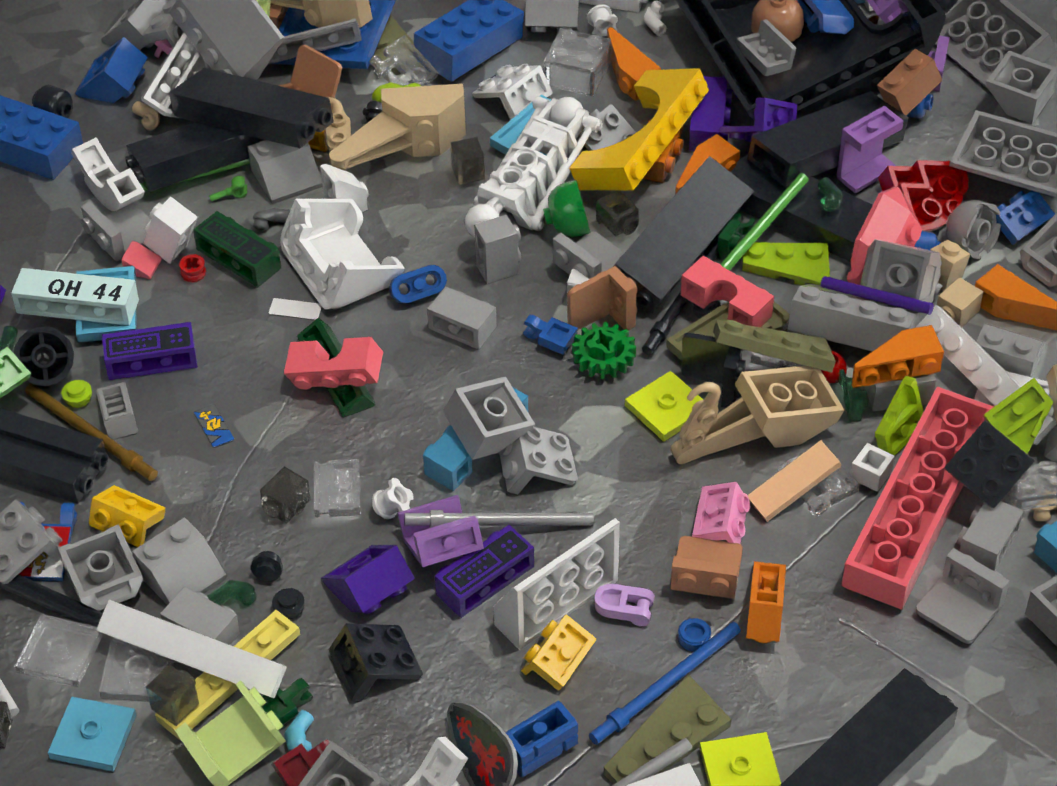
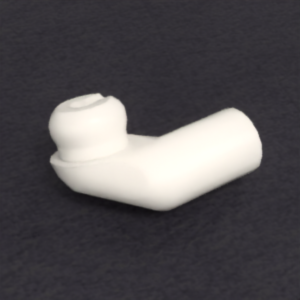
M653 1L651 7H648L646 10L644 22L657 36H661L667 29L666 25L661 21L662 12L665 10V7L661 2Z

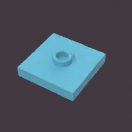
M71 697L49 748V758L114 772L137 716L136 710L134 708Z

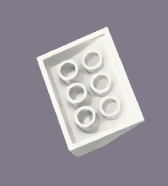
M614 518L516 585L494 605V625L519 650L539 637L552 619L558 622L564 615L567 614L569 616L593 599L599 587L605 584H614L618 581L620 522Z

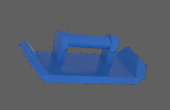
M797 0L803 9L804 21L811 32L847 34L854 28V18L840 0H805L814 14H812L802 0Z

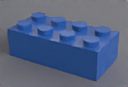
M468 0L414 32L413 59L452 82L523 37L524 11L504 0Z
M0 95V162L54 180L74 158L71 154L72 149L83 144L79 122Z

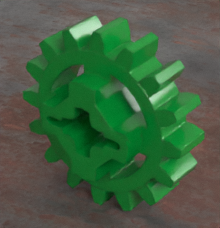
M604 322L602 327L592 323L591 330L583 327L581 328V335L576 334L574 336V343H572L574 364H579L581 372L588 369L590 377L594 376L595 373H599L600 378L604 379L606 374L610 373L613 378H616L617 371L625 374L627 366L634 365V358H636L635 338L629 337L628 329L619 331V324H615L611 328L608 327L607 322Z

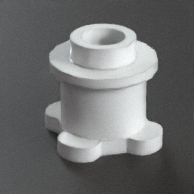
M597 5L590 9L587 14V21L594 27L592 35L595 39L607 36V29L610 27L617 31L616 23L618 18L615 14H612L611 9L607 5Z
M392 478L388 481L389 488L378 490L372 496V506L375 513L384 519H392L397 514V511L401 512L410 509L409 503L413 500L412 491L401 485L397 478Z

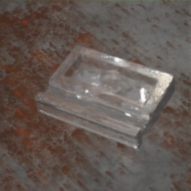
M359 459L329 460L328 464H319V461H314L315 518H320V515L329 514V517L361 515Z

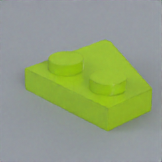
M909 376L903 378L875 431L878 448L894 456L908 443L923 414L916 378Z
M1033 378L985 413L983 417L1028 454L1054 402L1037 380Z

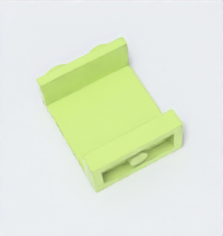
M241 680L235 685L243 694V697L197 732H194L186 722L174 730L214 786L230 785L286 742L279 732L284 727L272 710L266 714L262 708L266 704L264 698L255 687L248 690Z

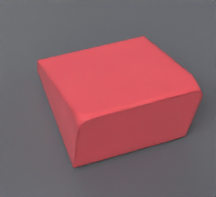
M132 241L122 257L123 267L134 266L137 277L151 280L162 258L140 243Z

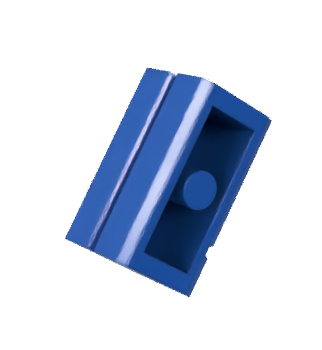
M556 701L505 732L512 740L516 749L518 760L517 773L522 778L562 754L563 750L567 751L578 744V723L560 701Z

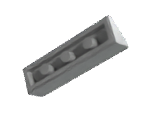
M352 19L284 36L285 38L268 64L297 57L298 49L302 45H308L319 52L362 41L357 20Z

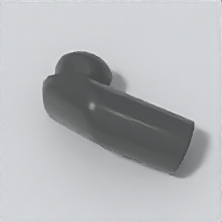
M271 208L256 212L253 216V227L256 230H267L269 227L268 222L286 223L290 210Z

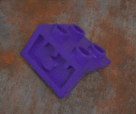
M756 98L754 126L720 127L719 132L729 134V139L751 142L753 135L796 120L797 104L770 98Z

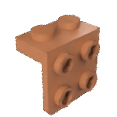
M302 45L298 49L291 82L278 86L335 98L342 66L339 62L308 45Z
M614 266L598 273L595 277L581 284L575 285L567 293L568 324L580 330L610 314L624 330L636 327L637 286L631 278H627Z
M682 536L679 540L677 555L673 558L671 590L735 599L743 552L742 545L726 541Z

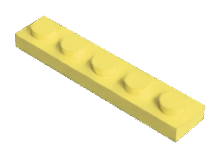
M275 610L234 647L272 660L300 635V630L296 624ZM203 672L155 714L156 720L176 738L181 740L174 730L185 722L191 729L196 727L237 691L238 687L235 683Z

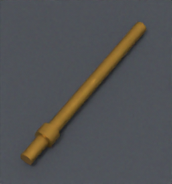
M29 384L26 387V394L81 433L103 439L105 450L120 459L121 464L131 472L137 471L149 481H153L157 477L158 471L145 463L143 457L134 450L128 451L33 384Z

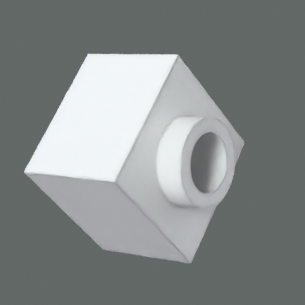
M867 443L852 462L850 479L878 492L892 473L895 456Z

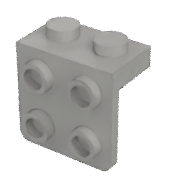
M609 104L601 112L596 109L590 114V116L602 120V128L597 133L592 131L584 146L588 151L605 148L629 138L636 132L615 107ZM585 128L582 130V132H581V133L579 134V136L576 138L577 143H578L579 139L581 138L583 132L585 131Z
M91 202L81 206L83 215L81 224L84 230L115 261L122 259L132 241L145 246L143 242L147 233L144 229L151 219L135 203L113 211L106 216Z
M597 232L587 234L576 243L562 233L553 238V263L569 275L572 269H576L588 279L612 268L625 253Z
M534 427L498 452L507 492L519 494L533 476L569 485H574L578 480L569 439L561 433Z
M16 499L0 513V582L2 584H8L43 551L56 562L60 560L58 547H61L59 543L63 541L62 538L50 526L45 529L41 524L45 521V518L33 506L27 509Z
M953 548L946 556L943 575L918 603L916 613L960 641L970 644L1004 605L1010 581L999 572L985 567L971 556Z

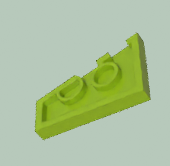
M755 242L742 256V271L774 279L780 276L794 279V284L797 285L810 283L821 286L822 278L824 276L830 277L828 243Z

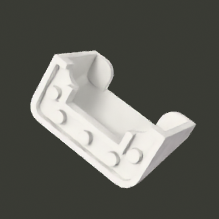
M295 199L280 237V245L284 255L319 304L327 310L339 309L389 288L391 281L403 274L405 270L396 257H386L380 264L360 238L358 231L363 223V214L353 199Z

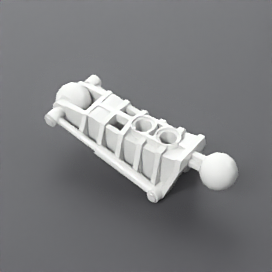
M537 96L532 103L535 111L516 143L511 145L497 170L490 174V179L485 184L482 183L479 186L478 194L474 198L475 206L467 211L464 220L468 233L475 238L474 225L500 217L499 214L502 210L512 213L518 225L530 230H542L544 227L543 218L545 217L543 209L548 208L550 192L556 186L566 181L571 172L569 167L576 160L592 131L597 133L601 130L602 120L590 116L589 112L583 109L581 102L573 97H563L559 100L553 98L550 102L548 99ZM585 128V131L583 132L581 138L579 139V141H578V143H577L576 138L579 136V134H580V133L582 132V130Z

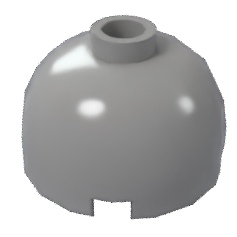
M979 200L961 203L947 219L948 240L958 244L960 248L970 253V257L982 258L979 254L983 250L989 253L998 239L1001 224L996 223V215H1000L999 209L996 205Z

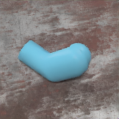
M301 710L285 731L284 738L289 751L301 743L307 752L312 749L311 742L306 740L305 732L314 721V718L305 710Z

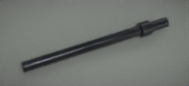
M718 237L704 255L712 261H715L719 255ZM681 291L662 319L655 322L649 332L650 337L642 347V351L645 354L651 355L658 344L665 341L669 335L670 326L688 301V299L681 296Z

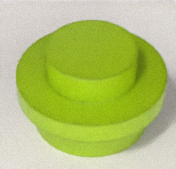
M84 380L70 381L62 388V398L69 406L81 408L90 401L92 396L91 385Z

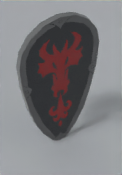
M451 703L447 711L452 743L468 758L462 769L470 785L513 786L517 775L518 760L512 740L497 723L478 708L467 703Z

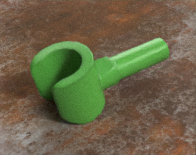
M243 176L234 177L231 181V187L209 195L211 202L231 195L236 198L245 197L247 194L245 178Z

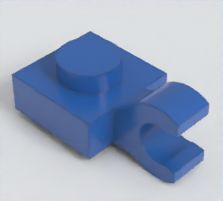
M529 314L524 321V325L527 328L523 335L530 339L538 338L539 345L562 355L566 353L574 341V336L578 333L577 327L553 317L547 323L537 316Z

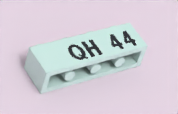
M27 268L21 269L11 292L16 313L129 326L139 302L135 280Z

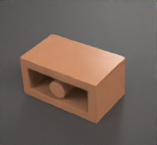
M914 49L877 87L885 102L904 115H907L942 81V77L934 59Z

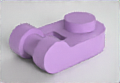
M605 584L596 590L594 605L596 611L604 617L631 621L637 626H647L651 617L649 607L653 606L655 595L652 591L644 588ZM627 602H633L636 606L627 605Z

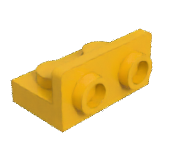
M113 485L92 498L89 525L104 532L108 528L119 524L127 543L139 547L144 544L146 529L164 519L166 507Z
M567 614L558 622L552 619L540 634L544 637L540 645L535 643L523 657L527 663L521 670L525 675L532 670L535 671L558 691L564 687L596 641L593 635Z

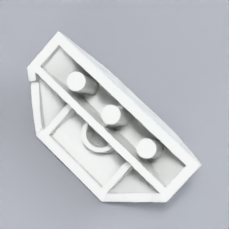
M184 32L141 97V101L168 117H175L169 92L202 68L211 69Z

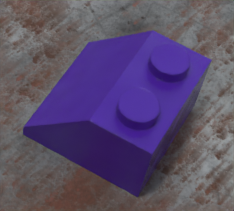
M371 545L321 577L323 583L351 612L364 614L372 613L380 608L382 605L380 601L389 595L390 597H395L403 593L407 589L406 584L415 579L397 545Z

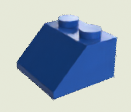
M125 37L121 38L94 59L75 94L78 97L111 103L116 102L122 96L127 98L135 89L134 81L138 80L144 73L143 65L148 57Z

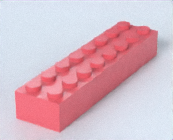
M936 387L845 562L842 587L898 609H903L964 486L945 470V466L985 421L983 415L994 406Z

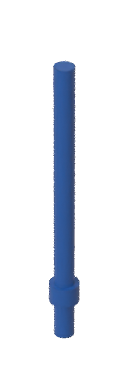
M736 622L730 623L623 708H616L606 716V721L589 733L590 740L598 745L614 731L620 732L630 724L629 719L741 632L740 626Z

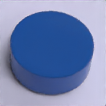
M690 618L683 621L679 626L678 642L688 651H696L711 639V628L701 619Z

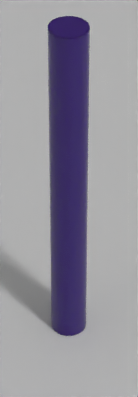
M824 276L821 280L822 288L931 315L934 309V304L827 276Z

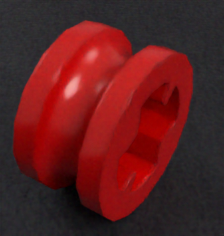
M190 254L180 260V273L185 281L197 282L206 276L205 261L200 255Z

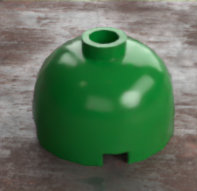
M577 180L567 181L556 186L548 196V208L543 209L547 225L553 224L557 233H562L569 238L581 237L591 233Z

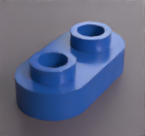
M428 265L395 277L390 283L389 292L396 302L402 304L409 303L442 291L446 285L447 277L444 270L439 266ZM427 275H431L434 278L432 286L426 283ZM401 284H405L408 288V292L405 295L399 291Z

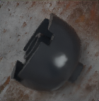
M39 326L29 329L19 338L14 347L16 357L31 372L30 378L26 381L35 386L47 387L59 383L68 375L73 366L74 351L70 340L53 327ZM41 354V359L37 361L38 355Z

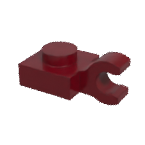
M326 739L308 752L301 743L271 765L285 786H299L330 742Z

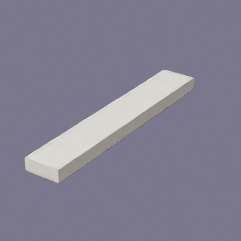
M108 600L96 631L229 682L236 684L241 680L248 689L255 687L259 693L271 698H275L287 668L282 664Z

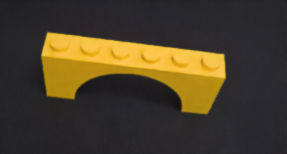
M700 68L646 70L634 85L642 107L658 110L646 126L629 138L605 148L582 151L569 167L574 180H577L579 190H634L708 93L707 82Z

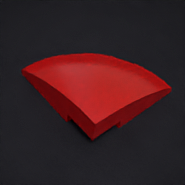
M917 160L912 166H887L878 177L882 192L892 187H898L910 203L922 229L929 232L940 229L946 224L949 215L962 203L963 195L968 190L967 171L949 166L950 161Z

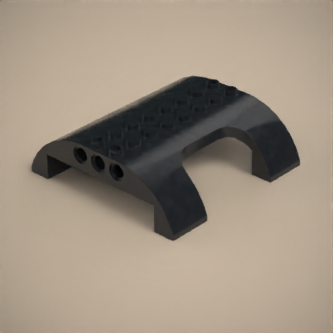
M675 0L744 110L753 120H755L756 98H770L797 104L796 119L870 91L875 95L880 94L877 85L914 49L926 55L930 53L939 38L946 19L945 12L936 0H898L901 13L892 21L883 25H877L867 19L855 0H840L853 16L854 28L847 34L811 32L804 21L800 37L791 42L796 47L791 70L764 76L742 54L736 45L737 38L753 34L751 30L752 12L759 0ZM802 0L804 4L808 7V9L812 12V14H814L813 10L809 7L805 0Z

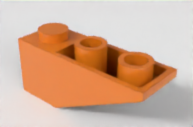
M718 134L698 145L676 185L675 195L709 156L731 172L740 158V150Z
M997 264L976 281L975 287L983 291L980 307L994 317L1057 331V301L1020 279L1014 273Z
M928 325L902 330L855 363L852 387L871 386L877 383L902 380L905 376L915 377L941 372L944 350L933 326Z

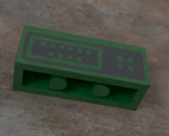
M218 211L193 229L196 250L257 288L281 269L280 251L274 243L267 242L251 229L244 228L236 223L233 218L226 217Z

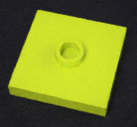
M669 371L625 399V407L665 442L681 431V427L687 421L693 405L703 399L697 395L692 401H689L687 396L692 389L672 371Z
M767 732L700 742V753L709 786H779L781 784Z

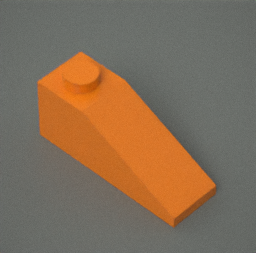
M610 27L607 29V51L618 86L623 93L628 94L633 100L637 101L639 97L634 85L646 70H661V67L615 29Z
M754 561L746 638L754 639L759 643L779 642L786 565Z

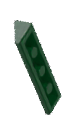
M317 318L297 335L299 341L317 340L330 355L329 360L335 358L342 349L331 327L320 318ZM339 385L336 388L326 387L343 417L353 415L376 405L365 385Z

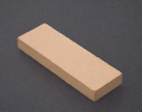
M820 440L748 494L749 502L764 520L768 522L842 465L838 458Z

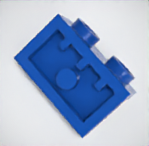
M1022 190L1009 200L1011 203L1009 206L1006 207L1003 203L997 207L1000 215H996V223L1001 224V231L1013 245L1050 220L1055 213L1039 192L1031 190L1025 194Z

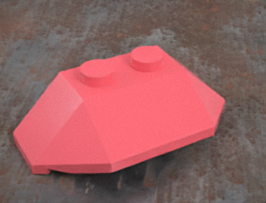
M892 187L878 194L855 239L851 257V271L847 275L848 282L861 285L867 250L875 239L914 247L920 238L923 229L910 203L898 187Z

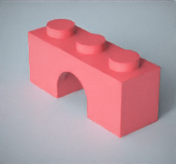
M702 256L682 274L681 296L703 309L716 300L728 301V320L756 327L763 326L772 317L774 296L705 256Z
M372 337L345 338L340 353L331 360H329L330 355L317 340L290 342L284 375L296 388L307 390L311 387L322 386L328 388H336L339 385L364 386L365 384L378 382L383 351Z

